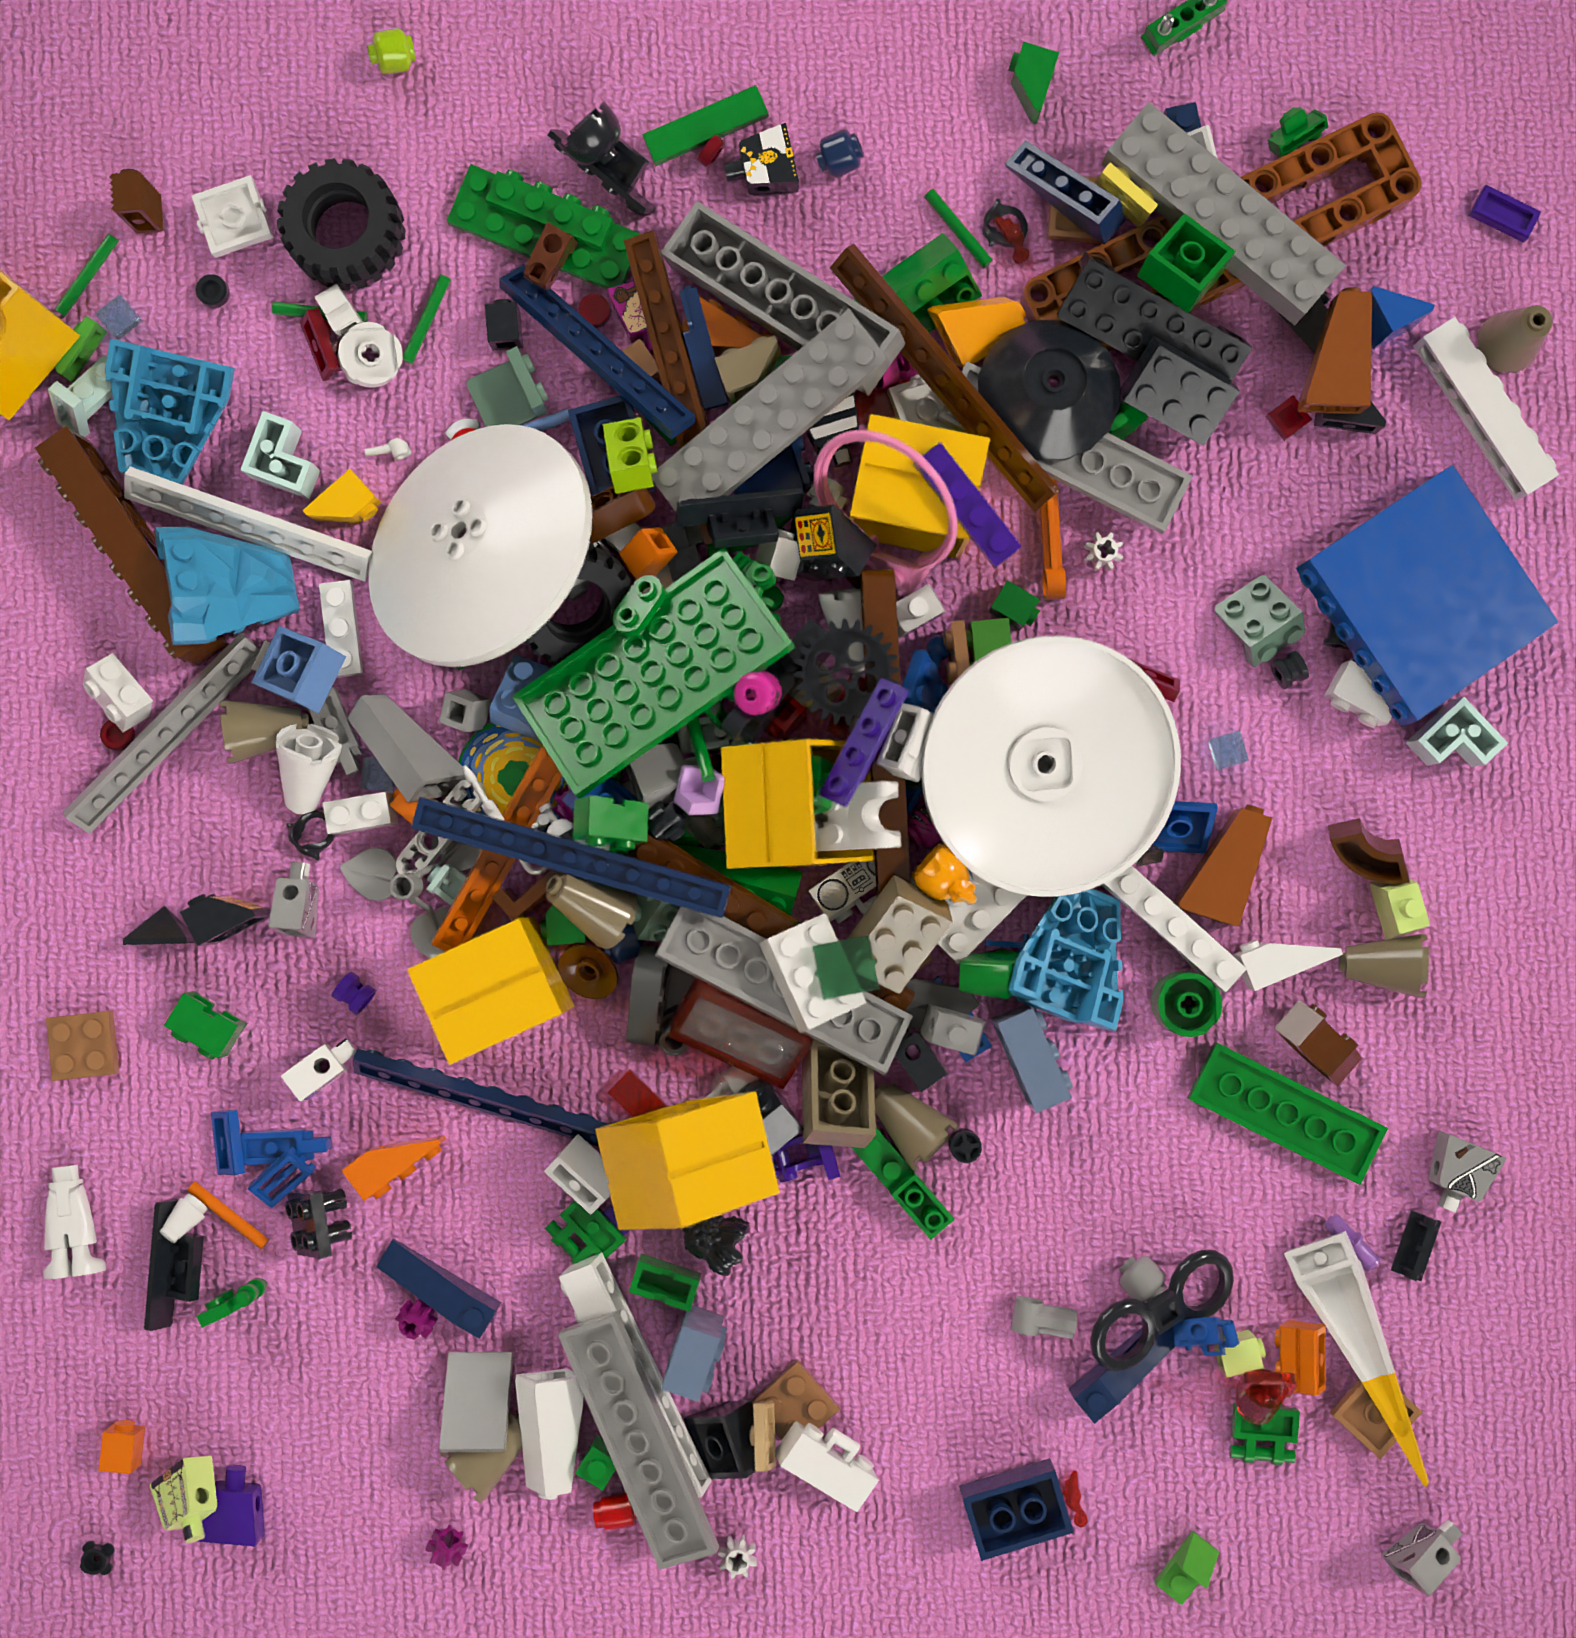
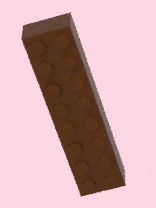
M65 426L36 446L35 449L41 457L38 463L49 476L53 475L59 483L56 486L57 491L67 502H72L76 508V511L73 513L79 523L85 528L89 527L94 534L91 540L102 554L107 553L112 561L109 566L113 573L120 580L124 579L130 587L127 590L130 598L137 606L142 605L148 615L145 616L147 623L155 632L160 631L166 641L163 643L166 651L174 659L178 658L183 662H190L199 666L227 647L229 643L223 634L217 636L216 641L207 644L172 645L168 620L171 600L164 559L158 558L155 535L132 501L124 498V489L91 441Z

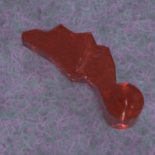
M995 217L993 221L1002 231L1006 241L1012 243L1014 247L1012 256L1014 262L1021 264L1028 260L1030 252L1023 247L1024 235L1020 231L1019 225L1014 224L1010 218Z
M1074 1470L1070 1478L1065 1480V1489L1062 1494L1066 1498L1065 1504L1076 1512L1074 1523L1078 1527H1084L1088 1523V1515L1081 1508L1079 1502L1082 1495L1078 1486L1077 1470Z

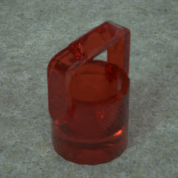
M1256 1369L1243 1373L1237 1384L1235 1402L1240 1415L1250 1423L1258 1425L1270 1422L1276 1415L1285 1397L1290 1398L1296 1389L1295 1374L1272 1372L1267 1369Z

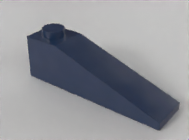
M1026 140L1005 163L1006 168L1071 222L1104 245L1125 222L1120 199Z
M394 1238L376 1266L447 1320L478 1339L486 1331L502 1303Z
M1143 1327L1109 1355L1120 1356L1129 1352L1139 1341ZM1173 1327L1161 1335L1157 1333L1155 1343L1150 1352L1136 1366L1124 1371H1110L1097 1364L1068 1388L1074 1400L1094 1424L1115 1408L1175 1347Z

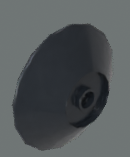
M1033 320L1008 330L988 350L978 374V392L1035 460H1066L1091 450L1110 431L1121 404L1120 375L1109 351L1095 337L1063 320ZM1055 379L1058 382V386H1050L1048 380Z

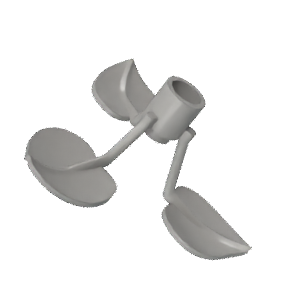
M434 835L432 841L433 850L438 846L439 842L436 835ZM452 840L440 854L441 860L420 871H416V873L396 875L395 857L386 849L370 848L343 863L340 868L350 885L362 896L370 900L382 901L393 895L400 900L410 899L412 904H416L426 910L428 914L419 915L414 920L411 927V939L415 947L422 954L433 958L445 952L433 946L431 941L450 908L443 907L434 912L431 906L418 899L423 890L421 878L433 871L438 865L443 866L446 862L452 864L460 871L469 870L475 864L482 849Z

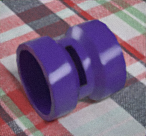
M350 971L338 983L331 996L338 1002L343 1001L347 1003L348 1009L355 1015H358L369 1004L377 990L370 985H362L359 976Z

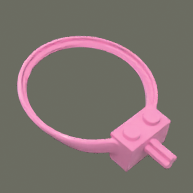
M855 430L845 432L826 443L817 457L814 467V488L820 506L834 504L845 514L833 499L829 489L828 467L830 460L837 449L843 444L856 441H871L900 451L920 468H923L938 487L947 507L949 527L945 540L939 547L922 552L914 563L879 552L878 536L873 534L869 537L877 546L863 570L894 569L897 602L901 600L900 591L911 594L927 576L929 569L941 563L951 552L957 536L955 507L941 477L911 447L891 436L875 431Z

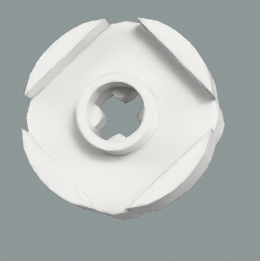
M362 322L352 326L339 343V365L346 374L347 379L353 384H359L364 387L383 386L395 379L402 363L403 354L399 340L394 334L392 336L390 332L385 330L384 326L378 323ZM366 348H372L373 353H378L379 357L375 358L374 362H368L367 359L362 357L361 354L366 352Z

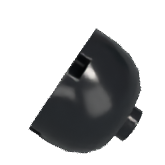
M605 101L599 107L602 112L595 108L569 131L571 134L566 138L569 141L568 143L564 138L558 143L564 153L576 163L593 165L601 161L605 165L618 153L614 147L620 140L621 128L619 120Z

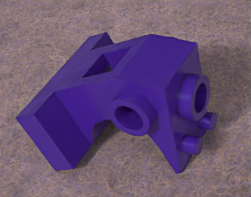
M803 1133L793 1137L771 1155L776 1179H779L780 1183L796 1179L798 1177L796 1171L818 1165H824L828 1180L840 1177V1171L831 1145L805 1144L809 1158L791 1163L787 1148L803 1143Z

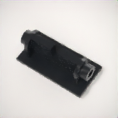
M1411 1210L1391 1271L1405 1275L1404 1277L1414 1281H1422L1442 1221Z

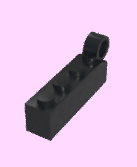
M809 619L791 640L796 648L765 670V672L772 674L779 681L782 694L779 704L767 713L750 715L743 712L736 703L733 710L722 723L721 730L735 741H739L744 737L751 744H754L800 691L796 690V686L803 683V678L795 677L793 673L802 671L803 666L795 663V659H805L806 655L799 648H810L811 644L807 639L808 635L815 639L820 637L817 630L820 627L818 624ZM830 652L820 654L817 660L819 668L831 655Z

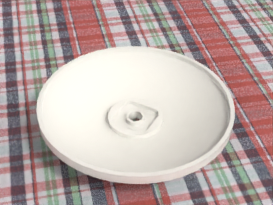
M504 424L488 426L465 433L437 449L414 469L395 493L384 512L373 541L372 556L369 562L370 599L378 622L388 637L404 651L424 662L439 666L460 667L479 664L501 656L519 646L536 633L567 597L578 577L588 550L592 526V504L587 481L577 461L564 447L547 434L531 427ZM466 528L467 531L464 536L458 539L460 532Z
M1059 635L1026 638L1000 647L976 661L958 677L941 699L931 719L924 742L921 766L924 799L933 825L942 841L969 870L980 878L1000 888L1024 895L1050 897L1076 894L1104 884L1123 873L1150 848L1159 836L1173 808L1178 791L1181 771L1180 743L1175 721L1162 693L1149 676L1127 657L1109 647L1077 637ZM1043 755H1050L1053 760L1051 769L1046 772H1040L1037 767L1039 758Z

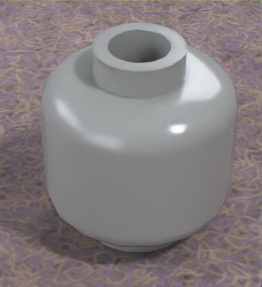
M1131 1256L1119 1269L1123 1273L1119 1279V1285L1132 1299L1148 1302L1161 1294L1167 1287L1164 1283L1166 1280L1165 1272L1148 1256H1141L1138 1260Z

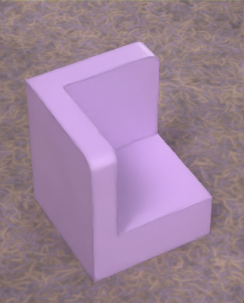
M683 765L681 767L674 802L689 815L718 814L725 778L714 768L712 769L715 779L710 782H703L698 765Z

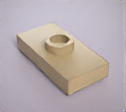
M759 1401L753 1403L754 1426H751L750 1442L755 1447V1471H768L776 1466L775 1409L773 1401Z

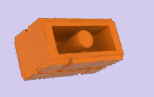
M1287 1320L1282 1323L1280 1328L1276 1329L1274 1338L1275 1346L1280 1348V1360H1277L1275 1365V1378L1280 1380V1390L1293 1393L1299 1392L1300 1394L1312 1396L1321 1394L1326 1390L1325 1325L1296 1320Z

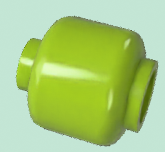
M400 28L374 32L372 44L367 45L371 65L377 64L378 69L383 74L408 71L411 67V62L416 60L412 38L410 35H405Z

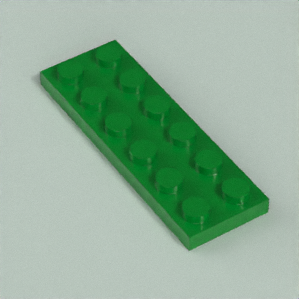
M1217 1042L1213 1043L1187 1096V1099L1361 1185L1388 1130L1387 1127Z

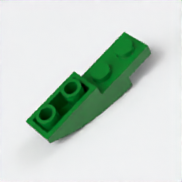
M877 1127L876 1136L866 1148L851 1147L930 1240L955 1220L921 1177L909 1167L904 1157Z

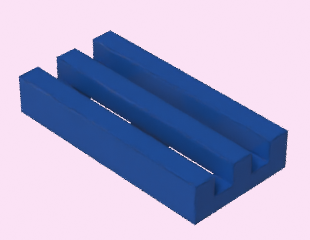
M238 1110L211 1112L217 1174L239 1175L245 1173Z
M293 1147L281 1155L250 1182L248 1190L271 1209L315 1170L316 1166L312 1163L306 1164V1158L302 1154L298 1157L295 1154L297 1150ZM288 1162H291V1164L288 1167H286L281 1173H279L265 1187H263L262 1189L259 1188L276 1172H278L284 1165H286ZM297 1168L301 1171L272 1197L267 1195Z

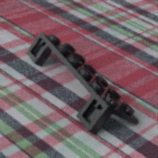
M1084 252L1078 262L1082 270L1057 312V316L1061 320L1136 360H1139L1147 345L1155 336L1231 380L1234 379L1252 350V346L1241 336L1221 325L1215 327L1191 313L1187 314L1177 305L1116 273L1111 265L1087 252Z

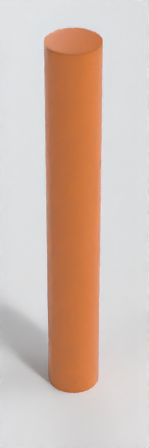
M193 1182L188 1188L187 1192L200 1200L206 1207L261 1250L269 1242V1238L198 1182Z

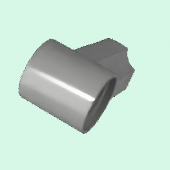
M1017 1296L1015 1298L1010 1330L1028 1336H1038L1041 1333L1073 1339L1077 1326V1311L1075 1309L1047 1305L1038 1299Z

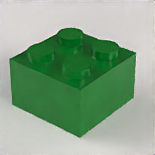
M1184 213L1150 251L1137 276L1188 314L1223 274L1236 251Z

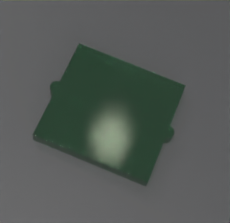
M868 936L812 946L817 969L814 975L819 979L823 1000L879 989L875 970L877 960L873 959Z

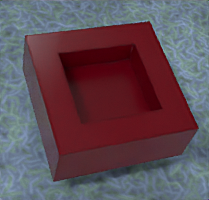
M1294 395L1265 416L1284 441L1312 420L1308 413L1298 412L1299 401Z

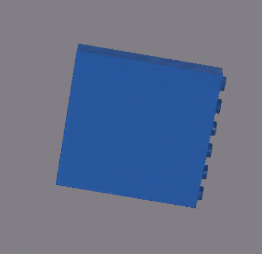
M1453 464L1295 568L1300 575L1301 582L1310 589L1317 600L1319 609L1328 616L1335 627L1337 636L1346 643L1353 653L1354 661L1360 668H1363L1371 680L1372 688L1377 694L1381 695L1389 707L1390 715L1399 722L1401 727L1420 720L1559 622Z

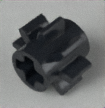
M659 801L649 810L651 814L648 815L650 818L648 828L657 839L663 841L670 837L674 842L685 833L684 828L686 825L684 823L688 818L684 810L675 802L665 805L662 801Z

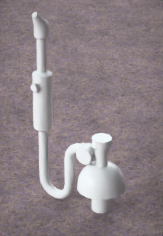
M464 765L465 778L473 786L483 802L481 807L486 815L505 820L494 801L488 800L478 784L475 774ZM550 802L541 806L539 810L542 814L538 816L531 828L537 830L539 827L547 826L550 822L551 825L548 827L547 833L573 840L571 834L573 833L574 824L567 819L558 820L551 810L552 805ZM519 860L524 869L532 875H540L548 869L543 866L534 869L528 862Z

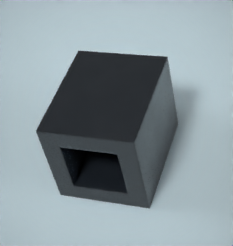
M497 299L493 301V304H486L487 340L492 351L508 350L516 346L518 349L524 348L521 313L517 303L511 302L509 299Z

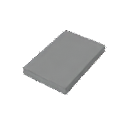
M448 1352L439 1446L441 1453L506 1452L513 1364L512 1352Z

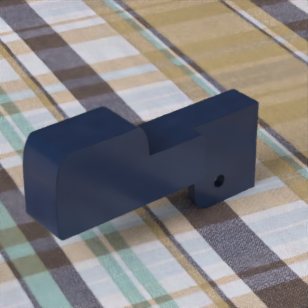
M691 285L683 287L684 290L679 291L689 326V330L683 332L704 411L728 405L721 376L714 359L715 354L697 288H691Z

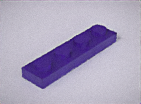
M941 442L922 456L935 469L946 485L955 507L957 522L994 569L1021 549L1022 545ZM914 462V467L946 506L941 492L923 468H920Z

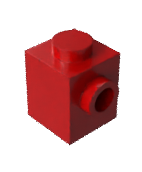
M793 698L765 731L773 738L779 736L786 741L806 719V708Z

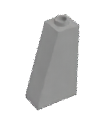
M386 694L364 695L355 702V707L347 719L408 803L418 801L419 797L432 799L448 796L460 781L466 779L463 766Z

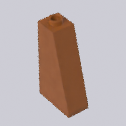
M1348 287L1339 291L1331 300L1298 403V412L1361 414L1371 406V292L1361 291V288Z
M1246 804L1245 809H1234L1173 903L1182 911L1239 927L1273 817L1263 815L1265 810L1253 805Z

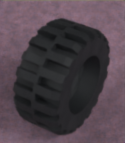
M332 158L325 159V165L319 166L317 162L308 165V172L302 174L299 171L293 177L296 181L292 187L290 185L285 187L283 195L286 197V200L279 201L277 211L282 218L277 219L278 231L282 234L280 239L285 249L312 280H318L321 285L328 288L337 283L341 290H349L351 284H355L360 289L367 287L366 281L372 278L376 283L383 278L380 273L385 268L391 271L395 266L393 257L394 255L401 256L403 246L400 240H404L406 229L402 224L404 216L392 191L379 174H374L372 169L363 163L357 167L354 160L344 158L342 164H338L336 159ZM342 202H354L367 208L369 212L368 224L363 235L356 242L343 248H327L317 242L316 227L319 219L327 209Z
M589 540L588 550L577 579L594 582L600 587L602 600L598 609L590 618L577 624H560L549 619L536 633L524 641L526 644H530L534 653L538 656L545 654L547 661L557 664L559 659H566L613 626V613L632 587V582L620 560L615 555H611L609 550L603 545L598 544L595 547L591 540Z

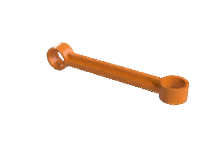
M1051 478L1053 482L1057 485V480ZM1057 493L1040 508L1044 565L1042 589L1045 600L1065 599L1066 575L1062 567Z

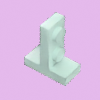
M105 354L68 388L58 381L48 388L56 422L63 428L65 426L69 427L83 437L90 433L87 419L112 397L111 383L106 380L105 375L107 360Z

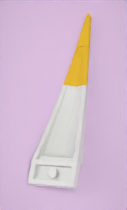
M1346 1231L1286 1251L1284 1255L1297 1285L1359 1377L1422 1485L1427 1487L1429 1480L1364 1270Z

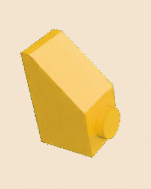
M349 468L303 509V512L314 521L359 523L362 520L367 521L372 518L378 511L377 506L382 502Z

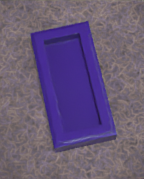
M1485 184L1481 188L1468 216L1524 243L1528 240L1542 211Z

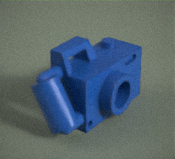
M1219 1317L1184 1319L1173 1326L1176 1347L1185 1348V1350H1192V1347H1201L1205 1356L1226 1355L1225 1348H1233L1239 1345L1235 1324L1232 1320H1222ZM1209 1346H1219L1220 1351L1210 1352Z

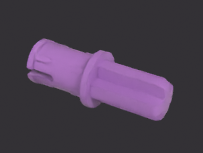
M1337 1214L1327 1219L1324 1226L1331 1235L1346 1231L1356 1256L1361 1261L1365 1271H1370L1379 1264L1380 1257L1363 1241V1235L1360 1232H1355Z

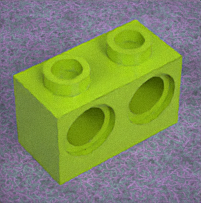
M641 417L603 424L609 470L615 494L654 487L652 473L657 472L654 453L648 454V450L653 449L650 429H643Z

